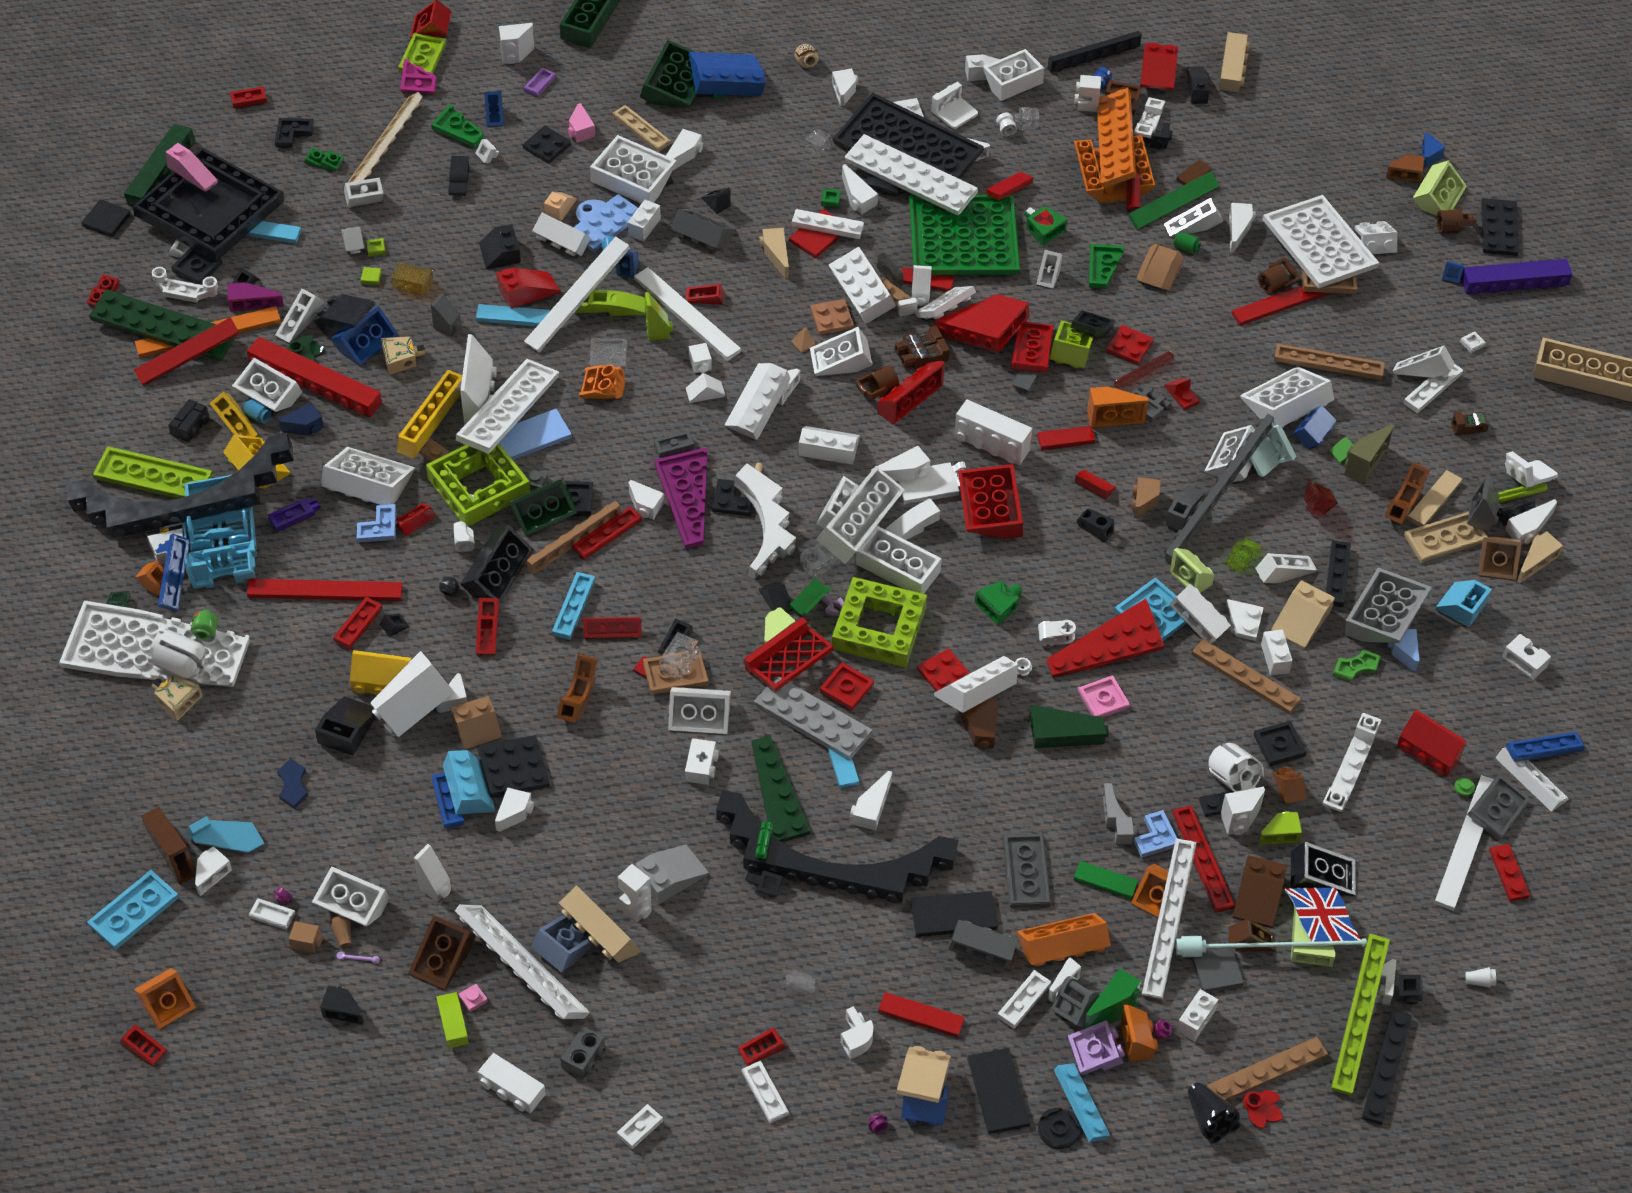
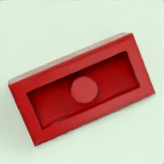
M1083 470L1075 476L1076 484L1105 500L1116 489V486L1087 470Z
M422 503L397 518L396 527L407 536L434 520L436 516L432 507Z

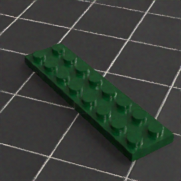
M105 290L89 315L92 321L174 347L217 325L110 290ZM236 336L202 354V356L222 361Z

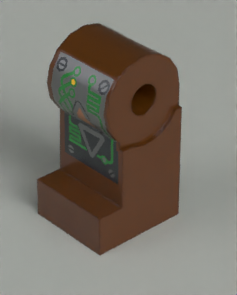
M1454 412L1451 421L1455 435L1486 432L1489 428L1486 416L1482 412L1462 415V412Z

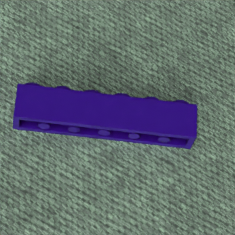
M1567 259L1464 267L1461 280L1466 294L1495 293L1497 291L1510 292L1520 289L1564 287L1570 284L1572 272Z

